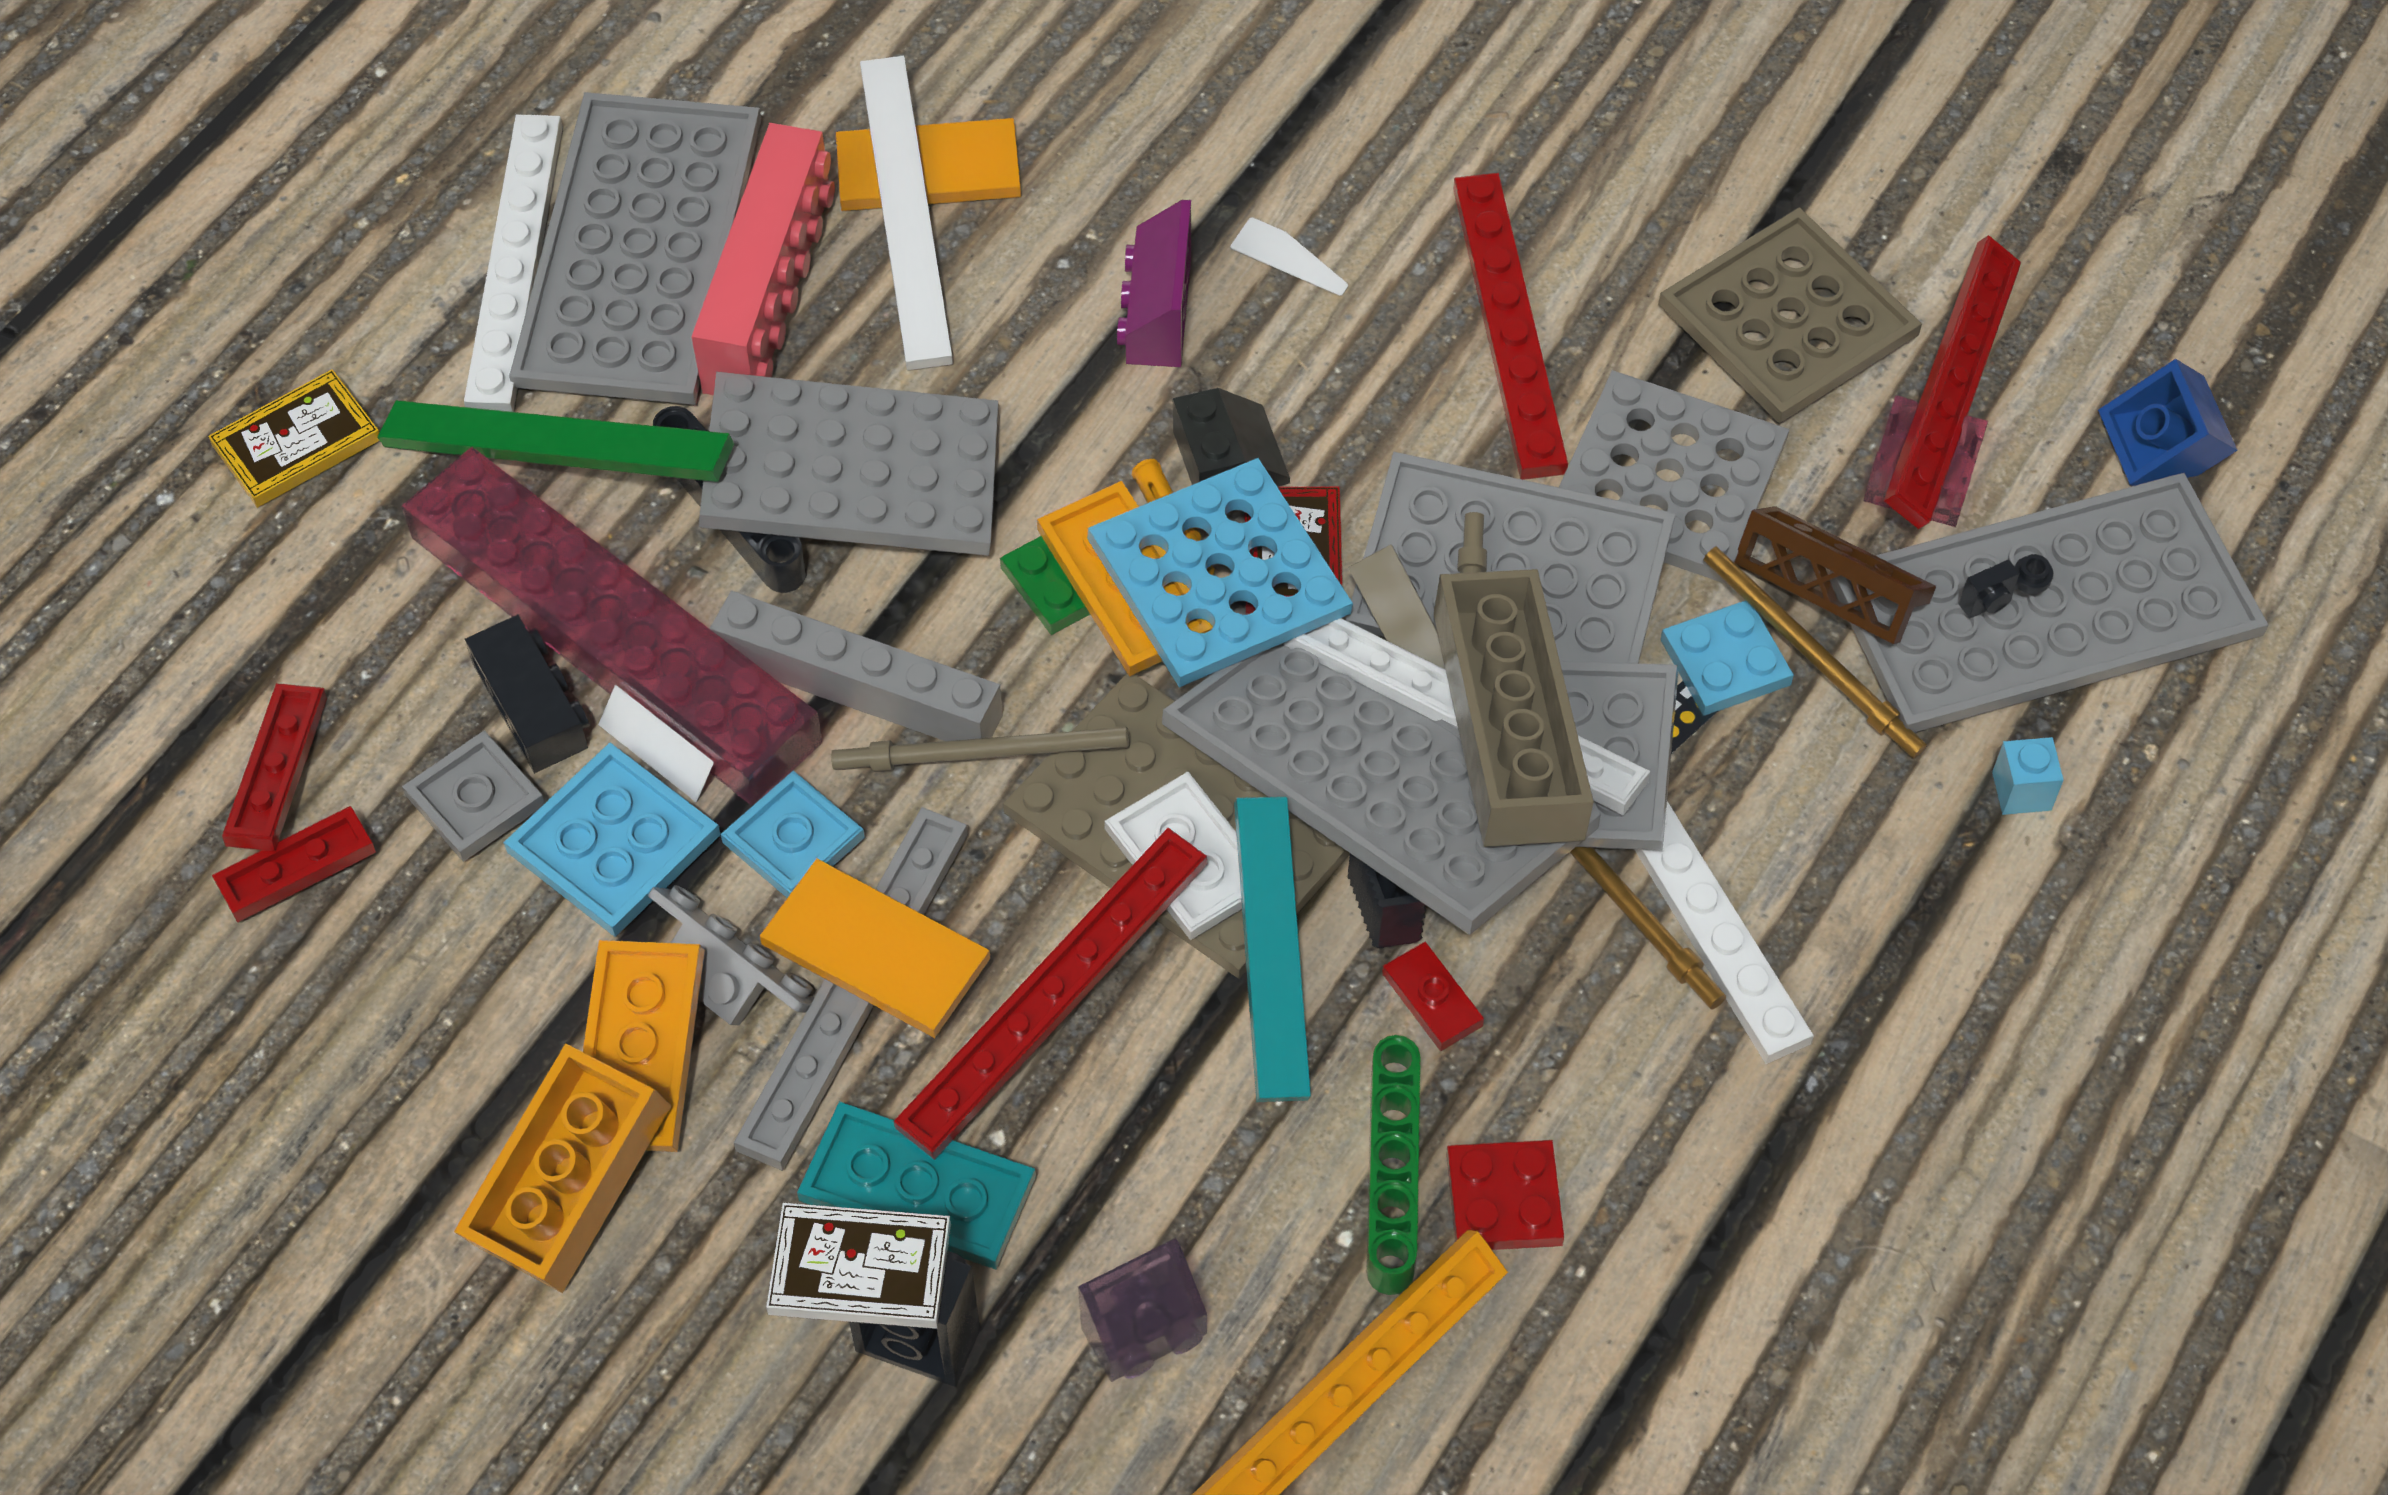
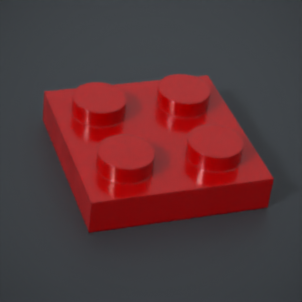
M1553 1140L1447 1146L1446 1158L1455 1242L1467 1230H1472L1480 1233L1491 1250L1563 1246L1564 1230Z

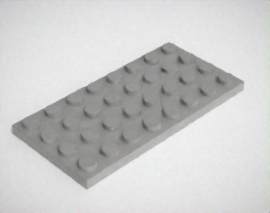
M584 92L509 374L510 382H514L515 388L696 404L700 378L691 336L746 188L761 123L760 108Z
M2185 473L1876 555L1935 585L1936 589L1930 604L1914 607L1901 642L1897 644H1892L1850 623L1887 700L1900 712L1899 719L1903 722L1906 729H1911L1914 733L2264 636L2268 627L2265 617ZM2031 554L2041 555L2049 561L2054 575L2050 586L2045 591L2029 595L2017 588L2013 592L2010 603L2000 611L1995 613H1988L1986 611L1970 619L1959 606L1967 577L2008 559L2015 566L2019 559ZM1841 576L1830 581L1840 602L1849 604L1858 600L1851 580ZM1866 588L1868 595L1875 593ZM1885 597L1871 601L1877 620L1890 627L1898 604ZM1860 606L1854 608L1855 610L1862 613Z
M1282 643L1214 672L1163 709L1162 724L1266 796L1287 797L1288 811L1469 935L1582 842L1570 841L1484 847L1458 727L1442 719L1434 721L1354 681L1351 677L1320 664L1316 655L1302 648L1290 649ZM1593 808L1586 838L1599 827L1601 814Z

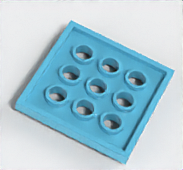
M1259 458L1088 528V541L1178 687H1182L1351 614L1353 602ZM1233 510H1242L1248 513L1251 519L1245 523H1238L1229 520L1226 514ZM1196 527L1205 530L1209 536L1204 540L1195 541L1187 538L1183 532L1189 528ZM1149 545H1156L1164 549L1166 554L1161 558L1152 559L1144 556L1140 550ZM1264 546L1271 549L1275 555L1270 559L1262 560L1253 557L1249 551L1254 547ZM1213 564H1223L1229 567L1232 573L1227 577L1219 578L1209 574L1206 569ZM1170 582H1180L1189 588V592L1181 596H1175L1167 593L1163 587ZM1279 583H1289L1294 585L1299 592L1293 596L1286 597L1277 594L1273 587ZM1236 601H1247L1256 610L1251 614L1242 615L1235 613L1230 608V605ZM1194 619H1203L1208 621L1213 628L1206 633L1191 631L1186 624Z

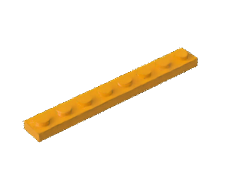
M1467 1230L1192 1495H1280L1508 1273L1480 1233Z

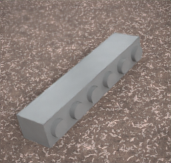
M732 590L710 627L716 660L943 741L992 738L1003 716L1001 689L998 683Z

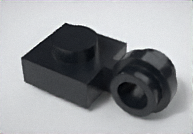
M2031 554L2019 559L2015 566L2009 559L1967 577L1959 606L1969 619L1986 611L1988 613L1998 612L2010 603L2013 592L2017 588L2029 595H2035L2048 589L2054 575L2053 568L2045 557L2038 554Z

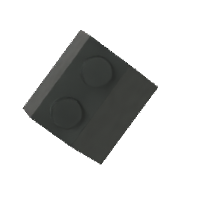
M1221 388L1173 398V433L1192 485L1256 458H1259L1277 487L1290 484V476L1262 404Z

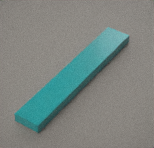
M1287 797L1236 798L1234 809L1256 1102L1308 1101L1311 1097L1288 801Z

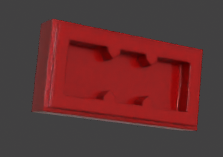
M1426 941L1383 965L1382 975L1440 1051L1483 1027L1484 1017Z

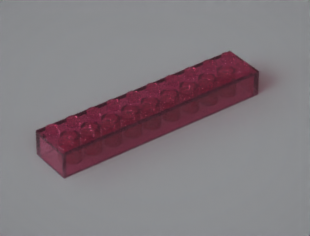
M470 447L402 505L403 513L414 541L508 615L513 617L519 614L528 630L536 628L545 644L610 695L614 686L617 685L713 760L714 764L710 773L751 806L757 803L823 743L816 710L475 448Z

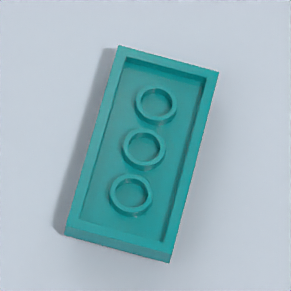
M839 1101L797 1191L799 1201L816 1206L950 1216L951 1227L947 1251L956 1253L966 1260L996 1270L1036 1179L1035 1168L953 1140L934 1160L896 1130L894 1120Z

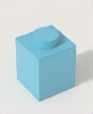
M2053 737L2003 741L1992 771L2002 815L2052 811L2064 781Z

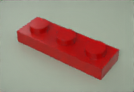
M349 806L279 841L275 851L261 850L213 874L212 877L238 923L376 853L353 808Z

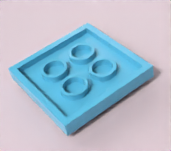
M608 743L506 839L504 845L508 854L616 937L653 901L648 897L653 887L666 888L721 834L717 823L612 743Z

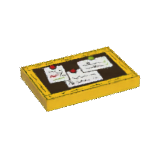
M333 369L208 436L213 448L257 508L380 441L378 439L379 430Z

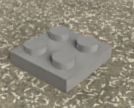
M485 730L402 786L410 802L463 862L535 813L545 804L540 791Z

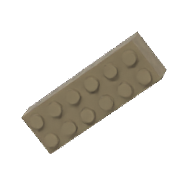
M1538 569L1440 574L1434 607V619L1483 846L1585 841L1594 801Z

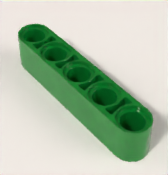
M1400 1035L1387 1036L1379 1041L1374 1049L1371 1071L1366 1273L1371 1286L1378 1292L1386 1295L1400 1294L1412 1284L1417 1259L1419 1048L1412 1040ZM1389 1063H1398L1407 1069L1403 1072L1395 1073L1387 1070L1384 1066ZM1397 1110L1405 1114L1406 1117L1395 1121L1386 1118L1383 1113ZM1388 1158H1396L1404 1162L1406 1166L1400 1169H1391L1383 1165L1382 1161ZM1392 1206L1401 1209L1405 1215L1393 1219L1384 1216L1380 1210ZM1385 1256H1394L1401 1259L1404 1265L1391 1269L1383 1266L1379 1260Z

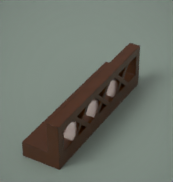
M1777 506L1751 511L1737 549L1738 554L1735 560V564L1892 644L1901 642L1914 607L1930 604L1936 589L1935 585ZM1759 535L1771 541L1777 557L1776 560L1765 564L1751 557ZM1786 548L1793 551V553L1788 554ZM1800 556L1809 559L1817 580L1807 584L1798 581L1791 560ZM1780 565L1781 571L1775 569L1774 567ZM1826 568L1833 571L1834 573L1828 575ZM1841 576L1851 580L1858 600L1849 604L1838 601L1830 581ZM1820 586L1822 592L1814 588ZM1866 588L1875 593L1868 595ZM1885 597L1898 604L1890 627L1877 620L1871 601ZM1860 606L1862 613L1855 610L1854 608Z

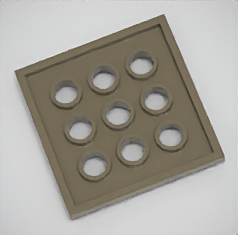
M1800 207L1662 291L1658 303L1779 424L1917 337L1922 323ZM1783 260H1801L1805 266L1792 268L1787 266ZM1751 280L1765 281L1771 287L1759 290L1750 286L1748 282ZM1813 289H1831L1836 295L1821 297ZM1718 301L1722 303L1730 302L1736 309L1721 311L1713 304ZM1782 309L1795 310L1801 317L1787 319L1781 316L1778 311ZM1844 318H1861L1865 321L1866 325L1854 327L1847 324ZM1746 331L1761 332L1765 335L1766 339L1752 341L1746 338L1743 333ZM1809 340H1827L1832 346L1827 349H1818L1812 346ZM1774 362H1792L1797 369L1782 371L1774 365Z

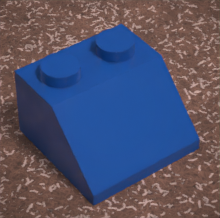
M2174 359L2098 410L2131 486L2180 473H2185L2187 478L2198 476L2238 451L2204 375L2177 359Z

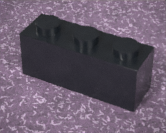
M519 614L465 638L476 672L534 774L588 749L583 729L590 726L587 716L578 700L569 703L564 694L565 691L569 690L567 682L556 663L551 666L547 665L543 656L547 655L548 651L536 628L528 631Z

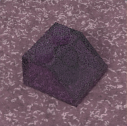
M1176 1238L1078 1286L1081 1329L1110 1382L1123 1376L1126 1379L1138 1377L1147 1372L1154 1365L1155 1360L1172 1351L1174 1354L1185 1353L1196 1347L1202 1341V1336L1207 1334V1312L1182 1248Z

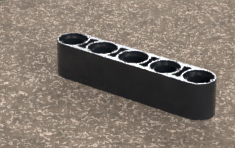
M680 406L664 408L653 419V426L707 431L688 409ZM676 478L696 503L701 506L704 480ZM719 529L771 590L779 593H788L798 589L803 584L806 578V568L802 544L798 537Z

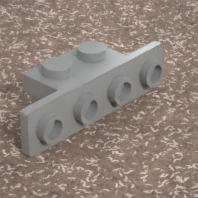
M674 885L672 889L659 887L651 889L648 897L683 923L671 943L700 944L705 950L698 1000L730 1025L740 1026L764 987L793 1010L807 1012L814 997L810 995L812 987L805 980L790 972H786L785 975L772 965L775 959L770 953L753 943L746 945L734 936L737 929L730 922L715 914L708 916L697 907L700 900L688 890Z

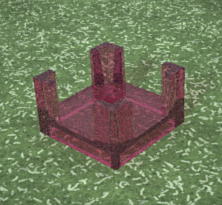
M1895 396L1882 443L1872 467L1864 502L1892 509L1884 502V498L1917 410L1918 403L1916 401ZM1972 416L1964 417L1962 433L1931 521L1956 527L1988 421Z

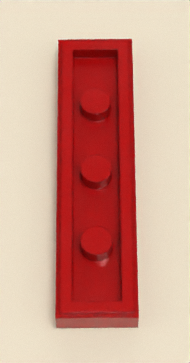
M276 683L222 834L225 847L267 851L276 850L327 701L324 688Z

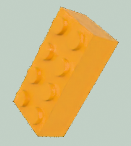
M565 1043L454 1232L477 1248L563 1294L671 1105L655 1089Z

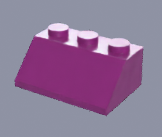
M1182 199L1136 226L1135 245H1126L1125 272H1132L1131 281H1122L1121 308L1128 309L1127 318L1119 317L1117 329V345L1126 346V364L1181 367L1191 268V200Z

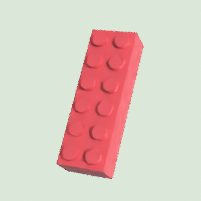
M769 123L691 336L703 394L714 395L716 372L772 377L773 353L775 349L780 350L784 344L787 313L793 314L796 309L800 277L806 278L810 268V247L812 242H819L823 228L824 208H830L834 199L835 184L834 181H829L828 177L831 154L825 151L823 133L821 131Z

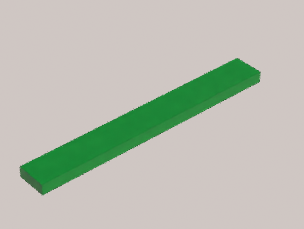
M398 400L395 401L378 435L382 445L388 448L714 482L719 481L734 447V442L729 433Z

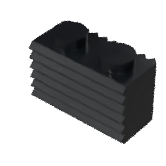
M1350 853L1347 878L1350 879V886L1353 887V893L1356 894L1355 901L1359 902L1358 908L1361 909V916L1364 917L1363 923L1367 924L1366 931L1370 932L1369 938L1372 939V946L1384 948L1420 941L1423 938L1421 933L1423 932L1422 926L1424 925L1423 919L1425 918L1424 912L1426 911L1425 904Z

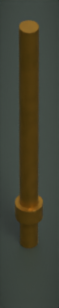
M1717 546L1705 555L1703 561L1868 716L1867 723L1881 736L1886 733L1913 759L1923 752L1927 744L1911 729H1906L1903 722L1899 719L1900 712L1889 701L1882 703Z
M1575 847L1570 851L1576 860L1668 961L1667 969L1681 984L1687 982L1711 1010L1720 1006L1726 999V995L1702 969L1704 963L1689 947L1683 948L1593 847Z

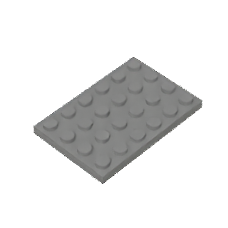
M716 372L709 431L729 433L734 442V447L719 481H703L699 527L989 556L998 400Z
M1393 452L1363 559L1390 544L1393 545L1435 627L1434 607L1440 574L1460 573L1457 570L1458 550L1463 547L1465 514L1478 512L1484 515L1483 548L1487 550L1486 572L1538 569L1560 661L1639 664L1674 524L1675 513ZM1356 584L1351 600L1353 602L1351 614L1347 615L1346 621L1374 635L1384 637Z

